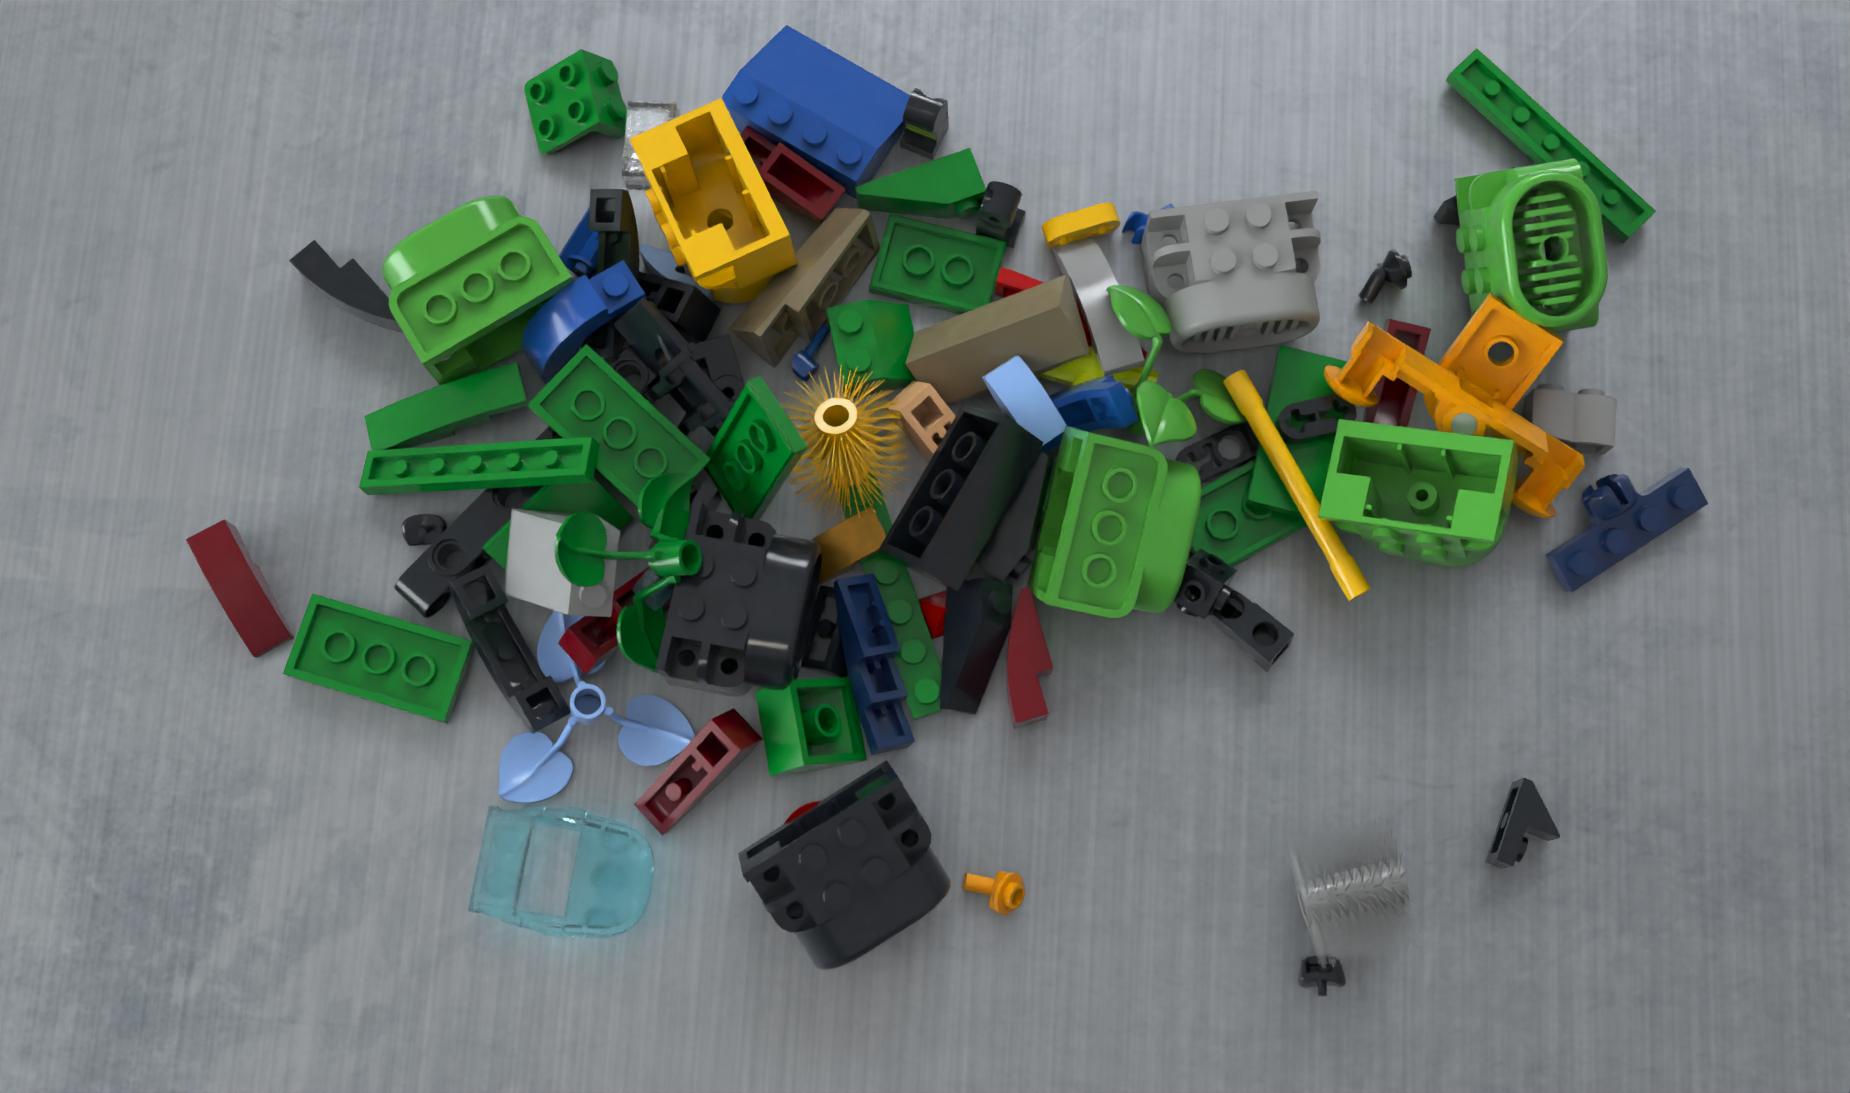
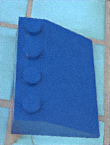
M786 25L740 69L721 98L739 132H742L748 125L776 146L779 142L846 188L845 193L856 199L855 187L870 182L904 132L903 114L911 95Z

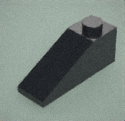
M639 271V285L645 292L646 300L652 302L686 341L693 343L706 341L721 309L694 285Z
M1042 451L1038 455L1035 464L1027 471L1016 490L1014 500L1003 512L994 528L992 538L984 545L975 561L999 582H1007L1011 577L1016 581L1019 580L1032 564L1028 556L1035 549L1055 458L1049 452Z
M987 578L965 580L958 592L946 587L945 605L947 610L945 611L940 693L941 710L975 715L977 713L1011 628L1013 585Z

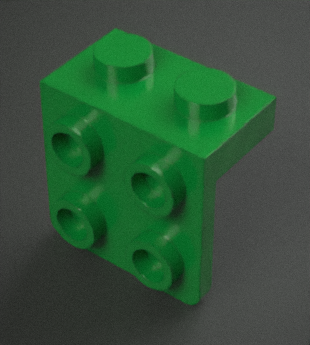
M580 49L530 79L524 86L538 149L543 154L551 155L591 131L617 139L631 133L627 120V107L622 100L618 84V72L613 65V61Z

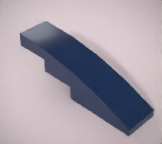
M872 573L837 579L833 585L846 668L871 755L908 748L915 742L901 702L908 694L894 656L901 651L874 575Z

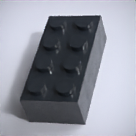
M963 403L879 550L914 572L958 592L962 583L970 576L973 564L984 545L992 538L994 528L1003 512L1014 500L1016 490L1025 474L1035 464L1037 454L1044 442L1007 416Z

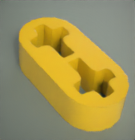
M1108 202L1054 217L1046 221L1041 229L1048 248L1053 249L1054 247L1085 238H1096L1116 230L1121 223L1114 203Z

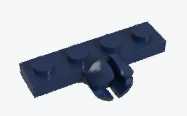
M1680 467L1640 494L1636 492L1627 475L1611 474L1596 481L1598 489L1594 490L1592 485H1589L1582 492L1581 501L1590 515L1588 527L1545 556L1564 590L1573 592L1706 506L1708 502L1690 468Z

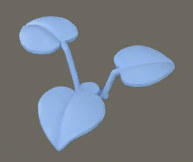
M554 611L546 621L539 637L537 659L543 674L546 677L551 675L555 683H563L574 677L577 688L570 697L572 716L568 719L566 727L554 745H552L551 740L541 732L532 734L531 731L520 733L507 743L500 758L498 794L507 801L534 803L549 799L561 792L571 778L573 764L570 758L559 752V750L564 746L578 723L591 725L597 723L603 716H606L616 724L622 725L623 727L618 735V745L621 752L632 763L646 767L663 764L680 754L695 737L694 732L686 717L672 703L659 696L644 694L633 697L627 704L626 718L619 716L611 707L605 706L606 700L602 690L595 685L586 684L581 675L590 676L596 674L604 666L606 660L588 674H585L558 644L568 627L583 616L566 615Z

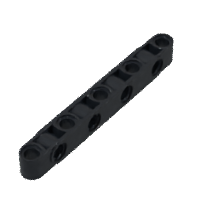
M631 345L610 364L623 378L633 374L639 375L641 377L640 381L633 388L641 395H644L661 379ZM548 426L535 440L560 439L561 437ZM544 485L486 489L399 577L394 587L395 590L424 618L432 617L453 598L449 583L488 564L493 559L482 547L511 519V510L521 509ZM516 491L523 493L522 500L517 506L505 507V499L509 494ZM461 551L463 556L460 564L455 568H446L445 562L447 557L452 552Z

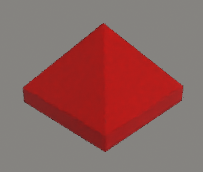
M946 590L918 599L931 640L944 636L945 611L947 610L945 605Z

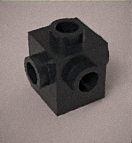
M1200 549L1187 561L1183 580L1174 602L1177 603L1178 608L1190 616H1199L1203 619L1215 608L1222 611L1234 591L1229 585L1237 570L1226 564L1221 558Z

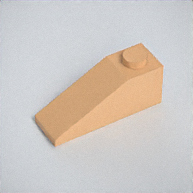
M912 381L892 399V402H899L896 403L898 405L884 409L888 413L893 411L902 415L899 416L901 418H892L893 421L903 423L902 425L904 426H900L903 427L900 429L905 433L904 435L930 461L956 416L930 383Z

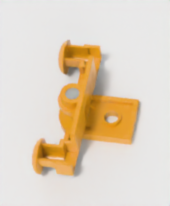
M1491 292L1438 364L1368 321L1352 343L1350 352L1352 356L1341 369L1336 366L1327 365L1324 369V377L1330 388L1338 396L1354 405L1361 407L1376 405L1379 400L1372 389L1382 375L1393 382L1398 377L1423 393L1426 408L1435 421L1437 431L1482 437L1491 435L1494 438L1514 440L1517 452L1523 455V462L1530 468L1521 480L1516 478L1512 503L1531 516L1543 519L1554 517L1557 512L1551 502L1563 488L1567 490L1585 468L1584 457L1581 453L1512 411L1564 343L1563 337L1547 327H1541L1523 319L1502 299ZM1497 342H1506L1514 349L1512 356L1505 361L1492 359L1488 351Z

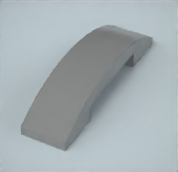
M1089 237L1054 247L1053 254L1062 276H1069L1074 296L1091 334L1092 348L1104 376L1145 365L1138 337L1131 334L1121 324L1113 310L1111 297L1106 289L1109 286L1118 285L1096 241Z

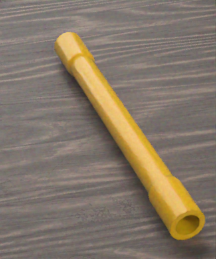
M1243 369L1233 373L1223 381V384L1240 413L1247 419L1329 562L1330 570L1347 600L1352 601L1371 590V587L1354 558L1347 552L1331 522L1318 517L1321 505L1265 410L1263 400L1247 372Z

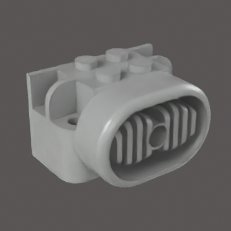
M1317 191L1151 210L1149 212L1140 245L1147 294L1162 306L1169 317L1172 326L1169 337L1175 349L1185 353L1208 354L1267 347L1301 338L1318 326L1320 314L1314 283L1321 267L1318 251L1321 237L1320 231L1314 229L1312 211L1318 201Z

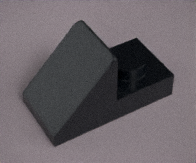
M1526 778L1516 780L1511 784L1486 859V863L1501 869L1512 867L1515 862L1519 863L1522 860L1528 845V838L1523 837L1525 832L1547 841L1560 838V834L1533 781Z

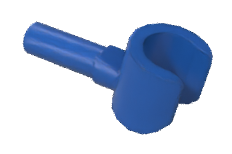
M1169 204V205H1167V206H1165V207H1163V208H1161V209L1175 208V207H1174L1173 204ZM1139 211L1130 213L1121 232L1134 231L1135 234L1131 240L1133 244H1141L1149 214L1146 215Z
M823 324L805 350H800L792 358L793 373L804 382L811 379L820 367L812 357L817 353V350L830 331Z

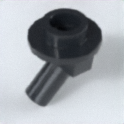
M1395 249L1389 250L1384 261L1377 264L1378 268L1372 272L1358 296L1373 304L1385 282L1398 289L1406 288L1407 279L1412 277L1411 266L1406 255H1399Z

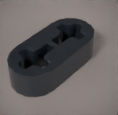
M1337 394L1296 402L1286 406L1276 419L1275 427L1283 441L1290 445H1300L1331 438L1336 435L1338 426L1336 419L1328 418L1321 420L1320 417L1327 415L1332 406H1334L1336 412L1344 413L1343 420L1355 421L1357 416L1356 407ZM1292 415H1294L1296 421L1311 420L1310 423L1302 427L1300 433H1297L1295 427H1287L1286 425Z

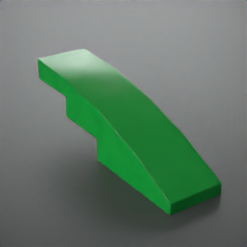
M517 362L433 387L392 403L364 417L372 451L404 449L456 436L454 430L492 421L491 415L525 407L529 401L521 368Z

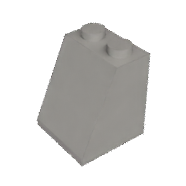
M512 509L504 593L566 615L611 617L617 560L604 559L605 574L601 583L592 587L573 585L560 572L556 564L554 545L557 540L556 534L564 520L573 513ZM599 517L607 534V544L604 551L618 552L620 530Z

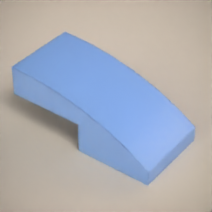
M643 243L641 244L639 249L645 267L652 275L694 285L715 304L716 300H714L712 290L703 288L694 281L693 277L685 275L684 266L678 267L672 253Z
M1015 355L982 377L1001 412L1008 414L1010 419L1043 441V445L1064 432L1065 426H1067L1042 385L1019 355Z

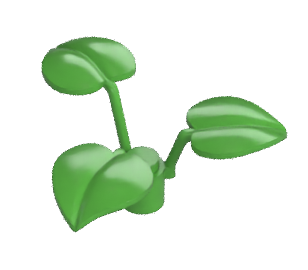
M1112 285L1106 289L1110 294L1113 310L1121 324L1136 337L1143 340H1152L1153 343L1140 378L1131 389V392L1134 394L1133 408L1139 420L1127 426L1126 429L1136 435L1146 434L1150 447L1168 442L1187 441L1195 435L1197 430L1194 417L1184 404V402L1192 398H1200V404L1204 412L1217 421L1226 424H1242L1247 422V419L1240 413L1223 384L1226 378L1216 371L1210 369L1197 371L1192 379L1196 389H1191L1177 398H1173L1170 392H1166L1156 382L1147 381L1163 343L1161 336H1168L1172 331L1169 317L1154 298L1141 290L1123 285Z

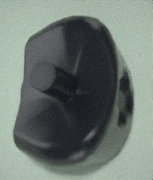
M434 514L410 516L404 520L401 526L403 538L409 546L432 545L447 529L445 520Z
M1326 955L1324 963L1322 960V964L1320 957L1318 961L1317 956H1310L1302 960L1298 978L1299 985L1303 988L1318 986V996L1321 997L1327 996V986H1345L1346 978L1340 959L1337 960L1334 956V960L1333 957L1332 961L1330 958L1329 963L1328 955Z

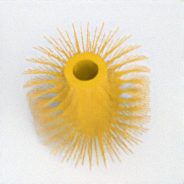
M840 368L838 389L837 380L835 383L834 370L835 398L832 397L828 377L827 382L831 399L828 398L822 382L820 386L823 393L820 389L819 391L825 401L819 395L822 400L821 402L815 392H812L814 395L812 396L804 389L810 398L813 397L818 402L816 404L817 407L804 395L802 396L807 401L801 397L796 398L800 402L813 407L816 412H813L809 407L807 408L810 411L802 407L803 409L792 406L786 407L814 416V418L788 416L789 419L802 420L808 423L802 426H795V428L807 431L800 434L802 439L807 440L805 443L808 446L807 449H810V451L801 456V460L795 465L792 472H800L801 474L806 468L808 470L809 467H816L811 473L809 471L808 475L797 476V478L789 479L792 480L789 482L794 484L797 482L801 483L804 479L806 481L811 475L816 477L817 474H820L817 480L814 482L812 480L811 484L801 488L807 492L814 484L816 485L818 481L821 482L824 479L822 486L816 492H813L812 497L805 505L816 494L818 495L822 489L824 490L826 485L827 491L832 481L831 488L826 495L824 494L821 502L824 498L826 500L828 495L830 499L835 487L831 509L838 495L837 507L842 487V511L843 490L845 486V513L846 492L850 508L849 486H852L857 506L853 485H856L862 502L864 501L862 493L865 497L866 495L860 484L867 493L862 482L870 494H873L869 487L879 496L880 494L875 488L871 487L872 484L868 479L880 490L882 489L877 484L890 488L881 481L873 479L868 472L875 478H877L876 475H881L885 478L895 479L899 477L882 474L875 467L884 469L907 467L888 466L887 464L882 465L876 462L877 460L881 461V459L891 460L898 457H908L898 453L893 456L876 454L884 451V449L893 452L891 450L907 448L898 447L906 446L902 445L906 443L896 441V443L888 447L876 445L882 440L888 441L896 438H905L900 436H906L898 433L902 431L901 429H893L903 427L897 426L895 423L885 424L888 419L880 427L879 425L872 426L884 418H901L893 414V411L890 413L886 412L881 417H873L872 414L877 410L894 406L892 403L888 402L885 405L880 403L875 409L873 407L871 410L865 411V408L872 402L890 393L886 392L882 395L880 394L881 390L871 401L869 400L866 404L861 405L863 398L876 388L875 386L879 381L869 391L867 390L864 395L862 393L858 401L857 396L853 404V398L859 389L861 391L862 385L858 386L856 391L854 388L849 400L854 375L847 389L848 377L843 398L842 381L840 398ZM883 429L891 431L888 433V436H875L877 432ZM806 458L813 459L811 462L804 466H801L802 463L800 464V466H797L802 460L804 462Z

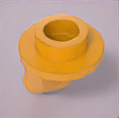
M998 871L995 879L971 873H965L963 876L962 889L990 895L989 907L1000 914L1007 915L1023 902L1025 888L1021 876L1017 873Z

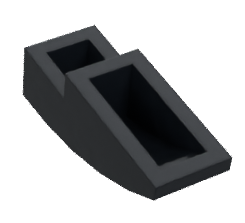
M313 240L289 260L318 292L338 307L364 321L403 333L391 313L389 298L354 258L339 268L323 248Z

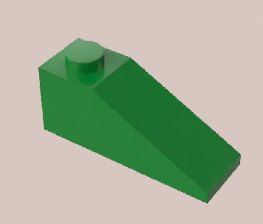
M970 148L855 187L856 203L859 209L950 219L956 216L968 218L977 214L986 192V187Z

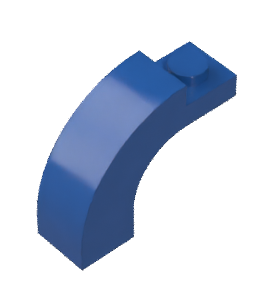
M624 260L591 279H588L586 275L576 279L550 298L527 324L521 338L522 348L544 384L549 383L578 353L582 343L596 329L631 309L642 298L646 299L645 292Z
M1113 375L1082 382L1049 395L1064 422L1069 427L1090 432L1106 428H1126L1139 420L1133 408L1134 400L1132 395L1123 386L1121 381H1115ZM1063 432L1040 448L1037 457L1042 451L1047 452L1061 444Z

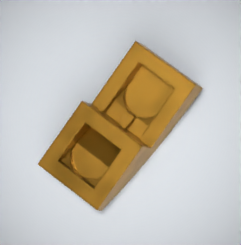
M872 506L860 512L859 515L856 514L812 539V541L818 542L822 548V563L818 586L854 569L855 564L881 552L879 547L886 534Z

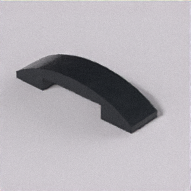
M591 189L588 231L599 233L597 275L624 260L639 283L638 230L628 190ZM629 310L596 329L582 343L581 349L587 344L600 357L618 358L626 339L613 324Z
M486 564L450 582L449 587L457 609L481 659L510 706L532 734L569 715L571 711L551 675L548 677L544 676L505 606L509 600L489 565Z

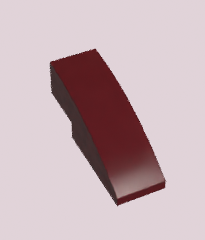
M748 125L741 132L740 136L771 198L822 223L846 192V188L779 142L776 146Z
M1386 319L1383 328L1385 332L1422 355L1425 354L1431 328L1394 319ZM1382 375L1372 389L1379 401L1374 406L1365 407L1362 422L1407 427L1417 389L1398 377L1393 382Z
M224 519L186 539L211 589L253 657L257 658L294 638L260 567L253 563L236 526Z
M647 567L614 591L611 617H582L568 627L558 644L585 674H588L620 649L617 641V622L622 609L626 606H634L633 597L635 594L665 577L658 575L650 567ZM675 583L669 584L652 594L660 601L664 612L670 607Z
M1030 587L1023 588L1020 591L1013 613L1007 645L1006 684L1008 704L1014 729L1047 720L1049 715L1038 678L1051 675L1053 665Z

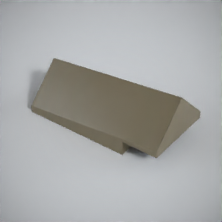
M835 208L795 253L797 265L777 273L728 329L773 368H776L798 336L810 343L821 325H826L828 322L826 308L840 305L879 252L880 244L871 213L865 209Z
M1063 275L916 331L905 364L917 381L930 383L948 406L973 395L984 397L991 394L982 377L1015 355L1021 357L1035 376L1089 355L1090 350L1069 276Z

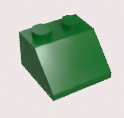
M866 299L826 308L839 375L841 368L843 394L848 377L847 389L854 375L849 399L854 388L856 391L861 381L862 383L865 381V383L862 385L858 397L862 393L864 395L871 386L872 388L878 381L881 384L869 393L870 395L875 392L877 394L881 390L884 392L885 390L892 391L906 388L912 381H917L905 364L914 336L908 305Z
M849 677L793 679L792 684L784 690L764 688L755 692L770 776L802 774L867 760L859 715Z

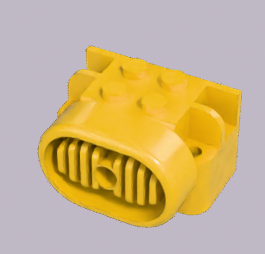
M722 98L629 138L651 187L644 192L652 207L655 219L662 233L665 234L678 267L685 265L695 282L705 289L712 290L714 300L729 304L752 301L777 273L797 265L790 234Z

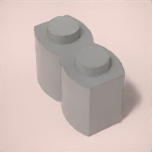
M1541 384L1537 386V389H1533L1525 396L1524 418L1577 452L1602 455L1615 446L1617 399L1604 396V391L1599 389H1583L1578 394L1563 391V386L1558 384Z

